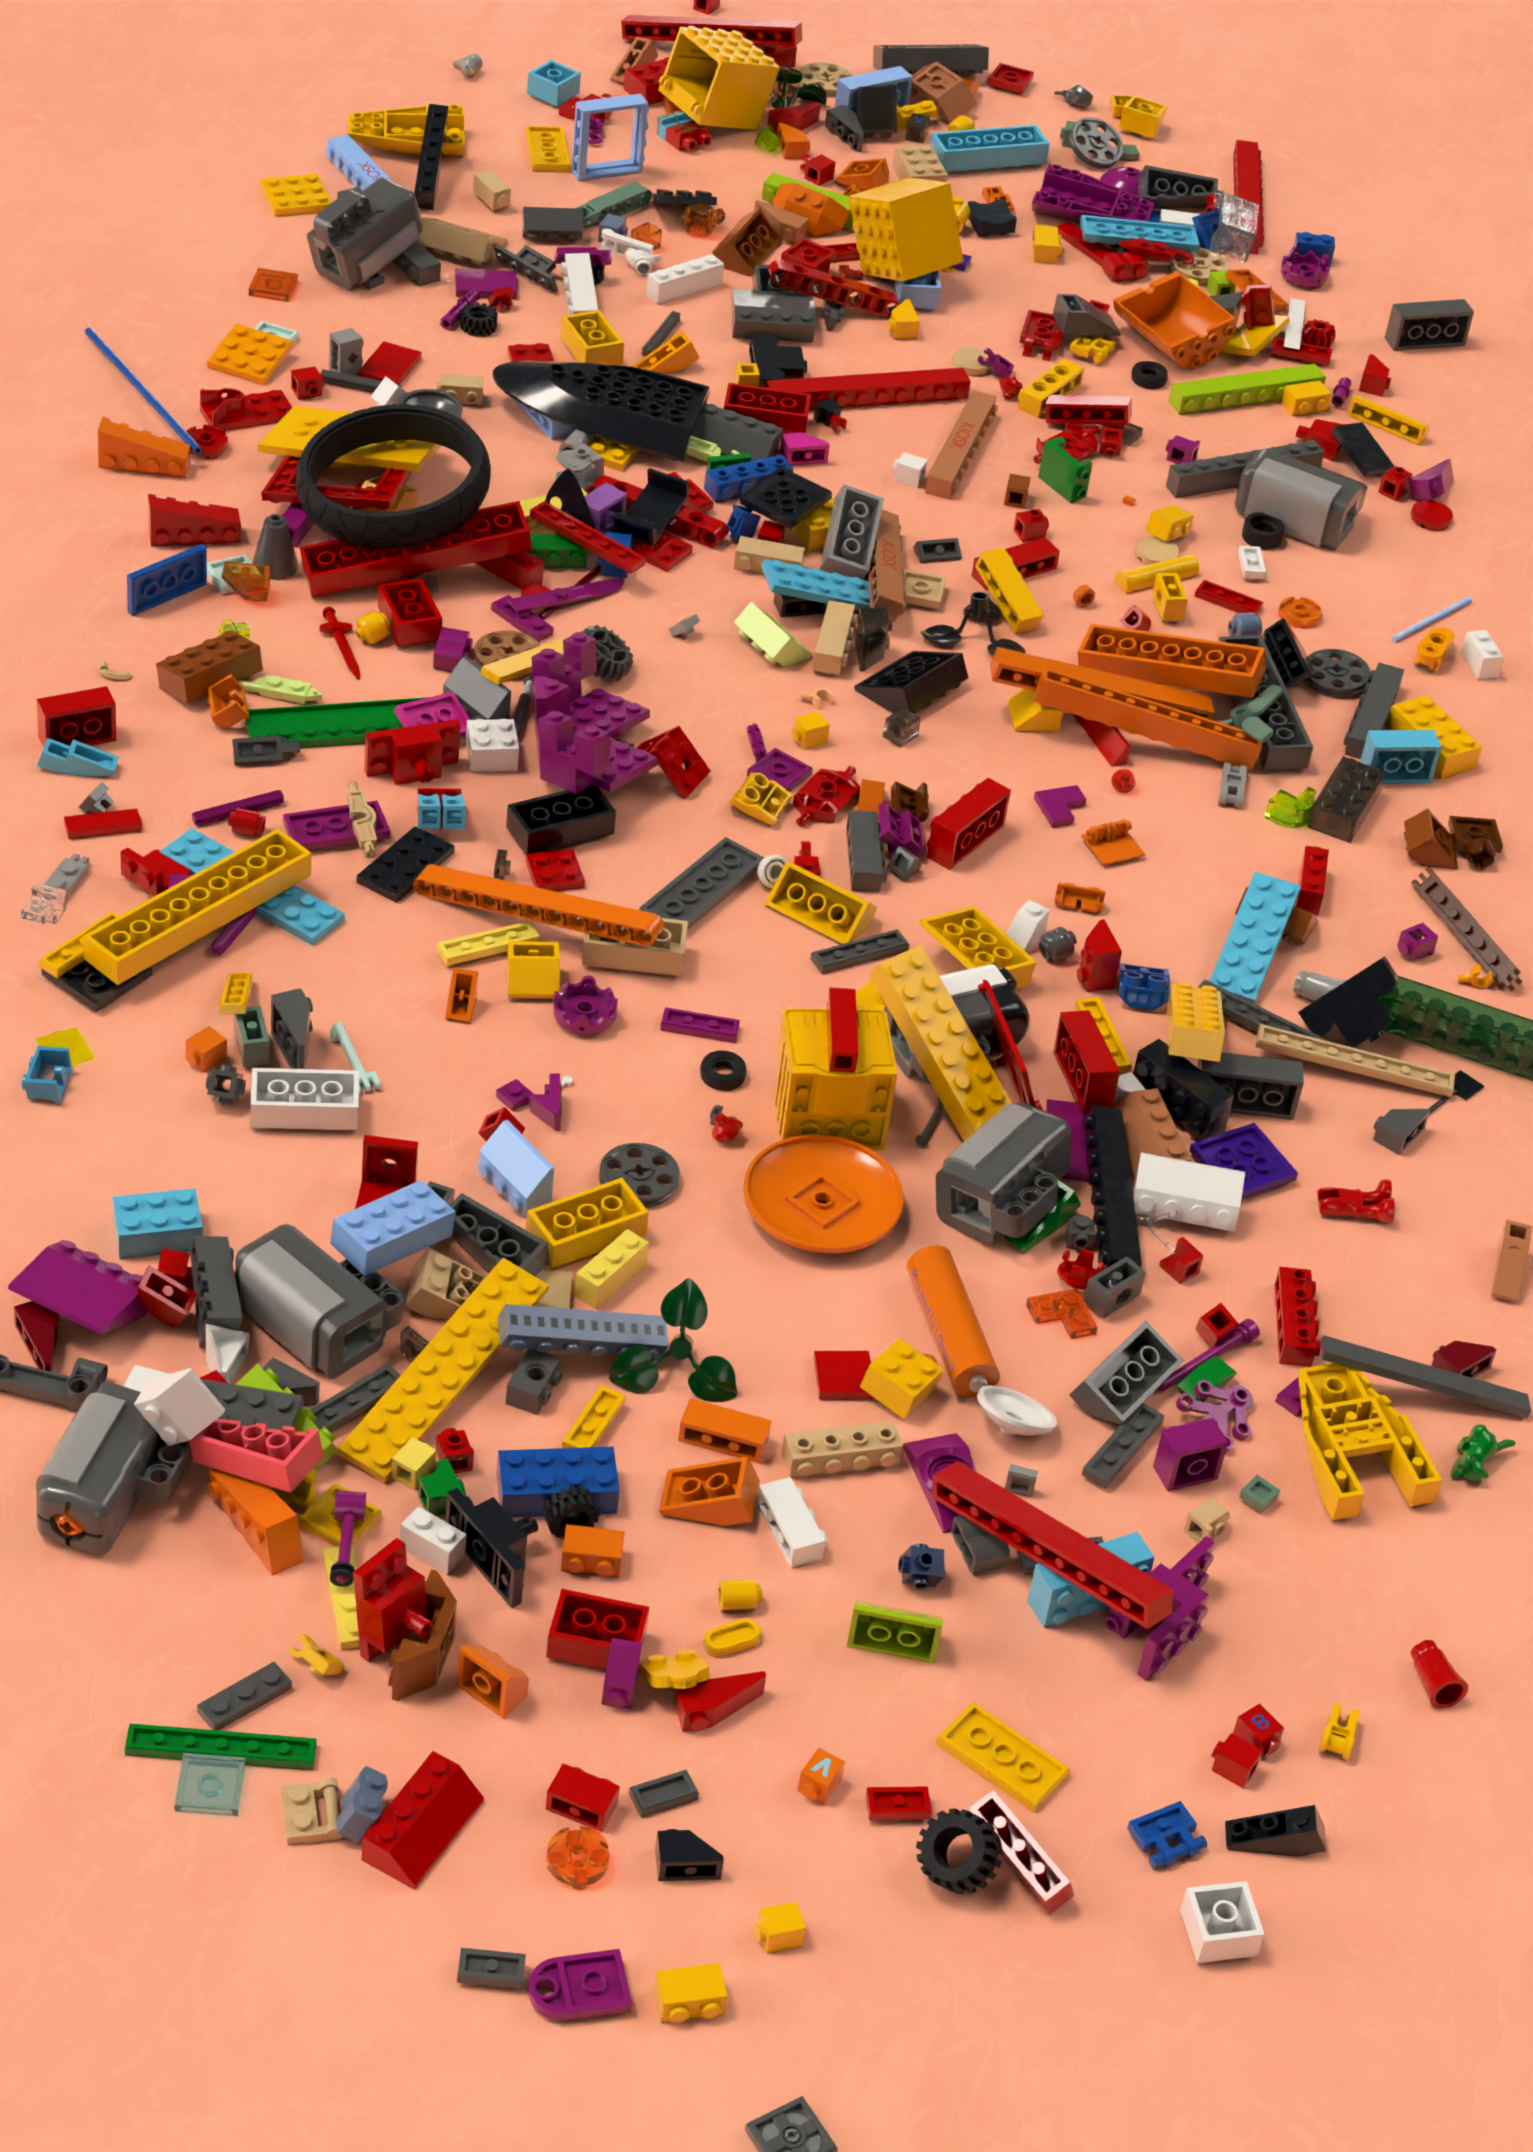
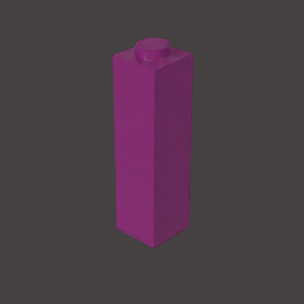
M291 504L282 516L287 520L293 546L296 548L315 524L303 510L302 504Z

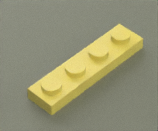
M526 921L438 942L437 952L445 965L449 966L507 952L508 941L539 942L540 936L532 923Z
M352 1546L350 1564L356 1570L357 1565ZM339 1547L324 1548L323 1561L340 1649L360 1648L354 1582L347 1587H339L331 1583V1567L338 1562Z

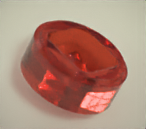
M1120 769L1113 774L1111 783L1116 791L1128 793L1135 787L1136 779L1130 770Z

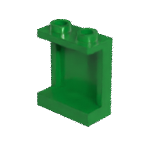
M1060 436L1044 442L1038 478L1069 503H1072L1087 496L1093 463L1090 460L1080 463L1064 450L1066 440Z

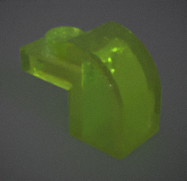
M1308 786L1296 797L1280 789L1269 799L1265 818L1287 828H1299L1307 825L1310 814L1316 805L1314 798L1317 790Z

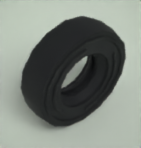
M1141 361L1133 366L1131 378L1140 387L1159 389L1166 384L1168 371L1159 363Z
M726 1050L711 1052L703 1058L700 1065L701 1079L705 1084L714 1089L732 1090L738 1088L746 1077L745 1061L734 1052ZM725 1066L732 1069L733 1072L730 1074H720L715 1072L714 1068Z

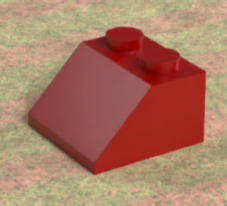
M1105 919L1099 920L1087 936L1084 949L1081 950L1080 968L1077 969V979L1082 983L1086 992L1113 989L1115 986L1122 950Z

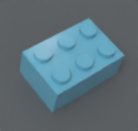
M1368 730L1359 768L1366 784L1432 783L1442 747L1435 730Z
M195 1188L112 1196L113 1223L119 1259L161 1255L162 1248L190 1252L194 1236H203V1226Z

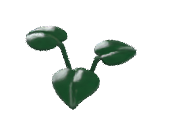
M780 67L775 81L783 82L782 95L778 96L775 100L772 89L770 96L772 107L778 109L791 107L796 97L826 105L827 94L820 85L807 83L802 87H797L791 101H789V98L785 96L787 82L792 84L802 81L803 75L796 69Z
M686 1278L666 1294L661 1304V1315L664 1321L672 1327L680 1326V1333L673 1337L670 1348L652 1360L651 1352L647 1347H629L612 1364L609 1379L612 1383L627 1391L643 1393L653 1388L658 1380L659 1373L658 1369L654 1366L655 1364H658L669 1355L676 1359L688 1357L692 1366L696 1369L688 1379L691 1391L705 1401L724 1402L731 1400L737 1396L738 1391L735 1372L730 1362L724 1357L711 1355L705 1357L699 1366L694 1358L695 1355L691 1352L694 1343L693 1339L686 1334L685 1327L691 1330L700 1329L707 1319L708 1308L701 1289L691 1278Z

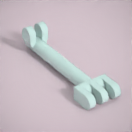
M336 1022L330 1029V1039L332 1042H336L339 1039L352 1069L359 1071V1094H361L360 1085L364 1092L371 1091L370 1083L374 1090L381 1089V1083L376 1072H365L342 1022Z

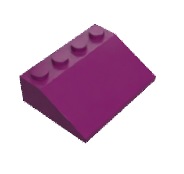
M61 1240L47 1246L8 1286L9 1290L100 1335L146 1316L148 1312L136 1290L143 1276L122 1270V1266L116 1263H108L100 1259L96 1253L83 1251L77 1248L76 1244L67 1240Z

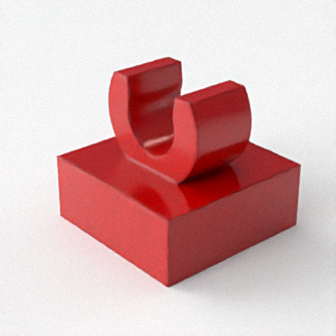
M512 286L492 290L488 301L491 306H496L498 312H501L502 304H505L507 309L511 310L513 306L511 298L514 295Z

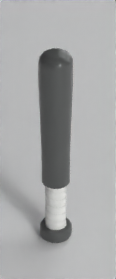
M531 675L524 679L525 687L511 718L515 722L517 739L521 735L533 692Z

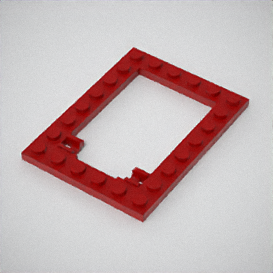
M286 455L261 492L262 501L301 504L295 486L296 468L300 457ZM387 468L374 489L316 485V487L328 499L342 506H355L359 509L371 507L385 510L391 508L413 471Z

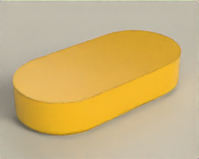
M740 1619L712 1628L704 1636V1650L710 1656L722 1658L753 1648L760 1641V1626L753 1620Z

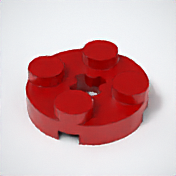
M203 425L201 429H196V426L187 430V433L202 448V452L195 455L205 456L206 459L213 460L218 457V454L223 453L228 448V436L225 435V431L220 427Z

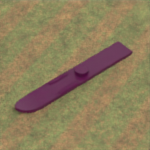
M614 578L565 588H556L551 591L511 598L507 602L517 613L611 595L622 589L625 579Z

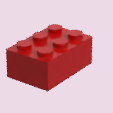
M422 578L378 584V609L387 617L391 625L389 631L397 647L438 641L443 618Z
M107 686L37 699L38 737L42 746H44L47 738L68 746L71 745L73 740L89 746L117 741L116 703Z
M561 1588L548 1634L546 1658L606 1670L612 1638L639 1642L643 1646L650 1607Z

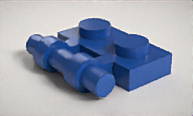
M1181 1801L1129 1821L1127 1830L1143 1852L1153 1848L1157 1852V1854L1150 1856L1148 1859L1152 1868L1161 1865L1164 1867L1170 1866L1175 1863L1176 1859L1184 1856L1192 1857L1197 1855L1199 1850L1207 1847V1841L1204 1836L1193 1838L1191 1835L1192 1832H1195L1197 1823ZM1175 1839L1180 1842L1179 1845L1172 1848L1167 1843Z

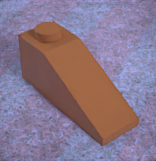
M636 37L611 75L610 80L624 83L625 69L655 61L658 53L652 40Z
M759 200L755 201L754 210L759 207L762 209L783 239L782 241L795 244L807 236L809 218Z

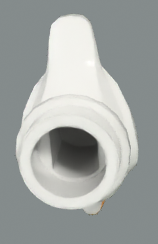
M634 248L627 249L623 254V257L629 260V264L634 267L639 275L649 274L652 270V264L661 261L660 255H653L644 250H636Z

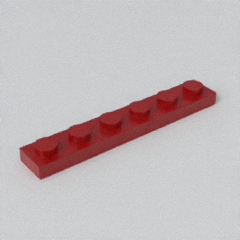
M546 501L530 509V518L630 574L645 566L646 557Z

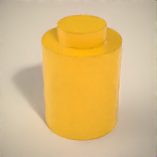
M755 1579L722 1580L718 1582V1604L721 1611L756 1609L758 1602H762V1586L757 1584Z

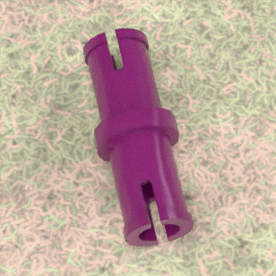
M1342 377L1333 390L1334 395L1331 401L1334 406H1342V403L1344 404L1345 399L1349 396L1351 380L1347 377Z

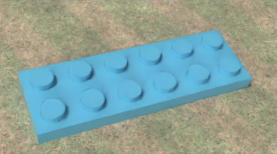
M1081 215L1080 225L1083 240L1089 243L1102 242L1108 245L1119 244L1121 240L1144 238L1149 242H1162L1170 248L1183 250L1188 253L1198 252L1199 249L1195 226Z
M764 559L761 565L770 590L773 593L828 604V600L855 605L854 610L870 613L869 581L858 577L842 576L839 573H828L817 568H805L798 564L791 565L779 560Z
M1254 872L1209 982L1255 1004L1299 896L1301 885Z

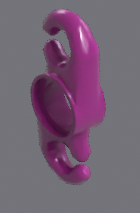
M590 118L588 143L600 144L602 143L603 122L598 118Z

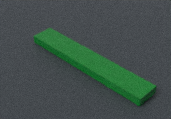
M129 1723L125 1755L313 1770L317 1738Z

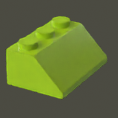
M855 1600L846 1647L935 1664L943 1626V1617Z

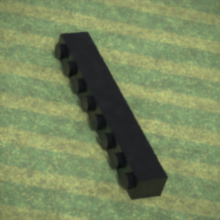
M1093 1104L1089 1113L1083 1117L1082 1128L1085 1129L1086 1135L1084 1146L1088 1152L1086 1165L1090 1169L1089 1185L1092 1186L1091 1204L1094 1205L1093 1221L1097 1229L1095 1242L1099 1246L1098 1264L1104 1262V1269L1127 1256L1141 1267L1142 1261L1122 1110Z

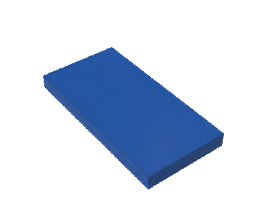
M203 544L197 545L127 574L128 613L134 616L207 585V547Z

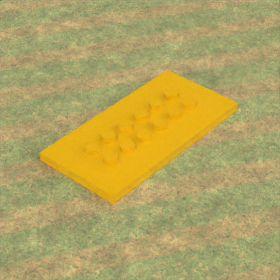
M294 406L257 444L258 452L301 457L305 446L318 431L332 421L352 412ZM416 440L385 441L350 451L336 459L335 462L419 472L441 445Z

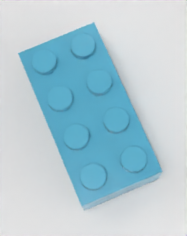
M1138 1531L1098 1544L1143 1572L1152 1570L1155 1556ZM1040 1563L1035 1565L1027 1603L1044 1628L1054 1624L1059 1625L1066 1620L1078 1616H1086L1093 1611L1109 1607V1605Z

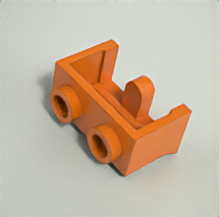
M232 674L208 687V703L212 711L210 717L215 725H220L223 729H226L242 719L250 718L245 689ZM231 700L234 701V702L230 703V705L227 706V703H228V702H230Z

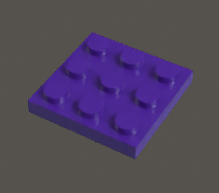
M1255 1123L1191 1143L1189 1152L1200 1164L1245 1172L1242 1198L1293 1182L1297 1179L1298 1172Z

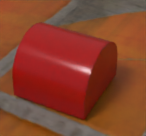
M571 97L560 106L559 115L575 120L576 102L581 101V99Z

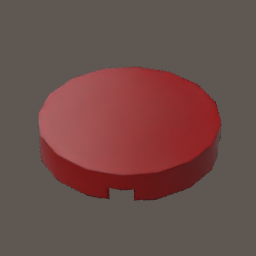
M1433 500L1418 501L1413 505L1410 514L1411 519L1416 525L1421 526L1422 524L1426 526V529L1435 531L1448 528L1453 519L1452 510L1448 506Z

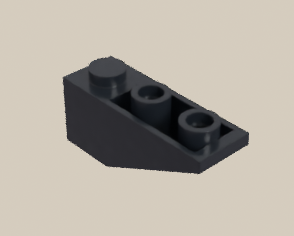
M1315 1805L1225 1821L1226 1847L1228 1850L1294 1857L1327 1851L1325 1825Z

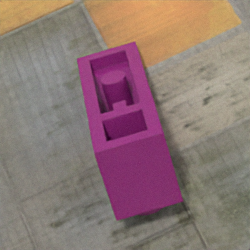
M1446 459L1408 479L1411 499L1433 500L1444 494L1454 479L1451 459Z

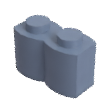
M368 1766L361 1770L343 1795V1811L338 1816L336 1822L338 1834L357 1843L362 1840L381 1814V1798L388 1787V1780L385 1774Z

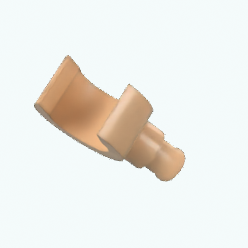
M817 688L813 692L808 693L802 691L801 699H807V701L812 702L815 708L821 709V699L828 701L832 705L833 692L826 688Z

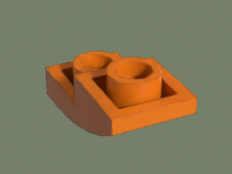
M1001 186L983 187L982 195L986 203L1005 199L1009 211L1014 210L1009 194H1004Z

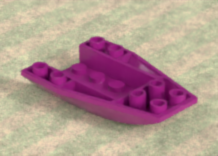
M1057 164L1048 165L1040 191H1036L1032 201V211L1079 224L1081 215L1148 222L1155 206L1153 202L1081 173L1078 170L1066 169Z

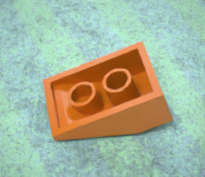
M748 1456L669 1469L659 1512L664 1516L721 1526L752 1522L760 1479Z

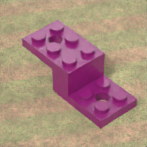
M1207 1536L1158 1580L1173 1589L1172 1614L1153 1625L1152 1627L1156 1630L1147 1637L1137 1675L1145 1681L1155 1673L1157 1675L1160 1674L1166 1667L1168 1660L1172 1656L1177 1658L1183 1651L1185 1644L1189 1640L1195 1641L1202 1632L1201 1622L1208 1612L1206 1604L1209 1594L1202 1590L1201 1587L1209 1577L1207 1570L1214 1560L1212 1552L1215 1542Z

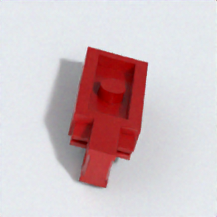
M676 472L669 473V475L681 478ZM687 479L686 481H689V498L684 504L701 512L713 509V501L691 479Z

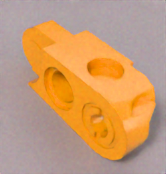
M1433 626L1418 644L1413 663L1427 665L1429 669L1434 671L1439 670L1454 642L1455 635L1453 631L1446 627L1435 628Z

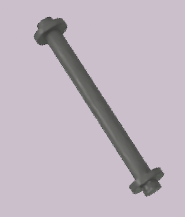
M939 1097L938 1100L940 1102L922 1134L917 1135L915 1138L916 1143L920 1146L927 1145V1137L944 1108Z

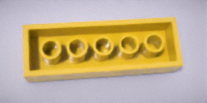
M1186 982L1171 984L1166 1011L1168 1055L1220 1062L1225 1035L1221 991H1217V988L1207 985L1202 986V988L1192 987L1190 983Z

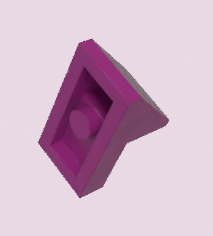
M550 1073L549 1084L544 1085V1094L528 1095L529 1108L535 1116L555 1131H561L560 1073Z

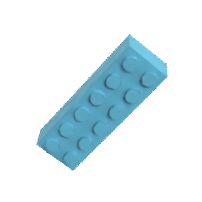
M1037 125L931 133L930 146L934 149L947 173L952 171L967 172L976 169H1002L1012 166L1021 167L1024 165L1037 166L1039 164H1046L1050 145Z

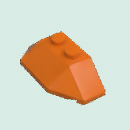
M797 183L781 184L773 199L774 206L809 218L807 234L814 237L842 230L850 215L848 209L830 196Z

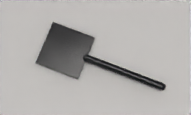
M1460 1070L1455 1074L1452 1096L1456 1094L1467 1101L1483 1089L1484 1085ZM1444 1096L1427 1110L1432 1113L1451 1097Z

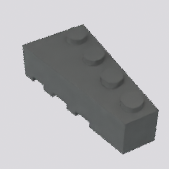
M463 1193L449 1205L456 1211L452 1236L489 1273L502 1258L507 1259L533 1276H536L549 1264L548 1243Z

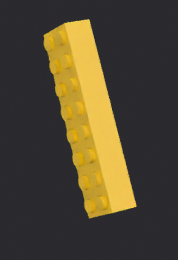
M920 944L880 963L869 974L960 1136L965 1141L1001 1108L1012 1102L924 948Z

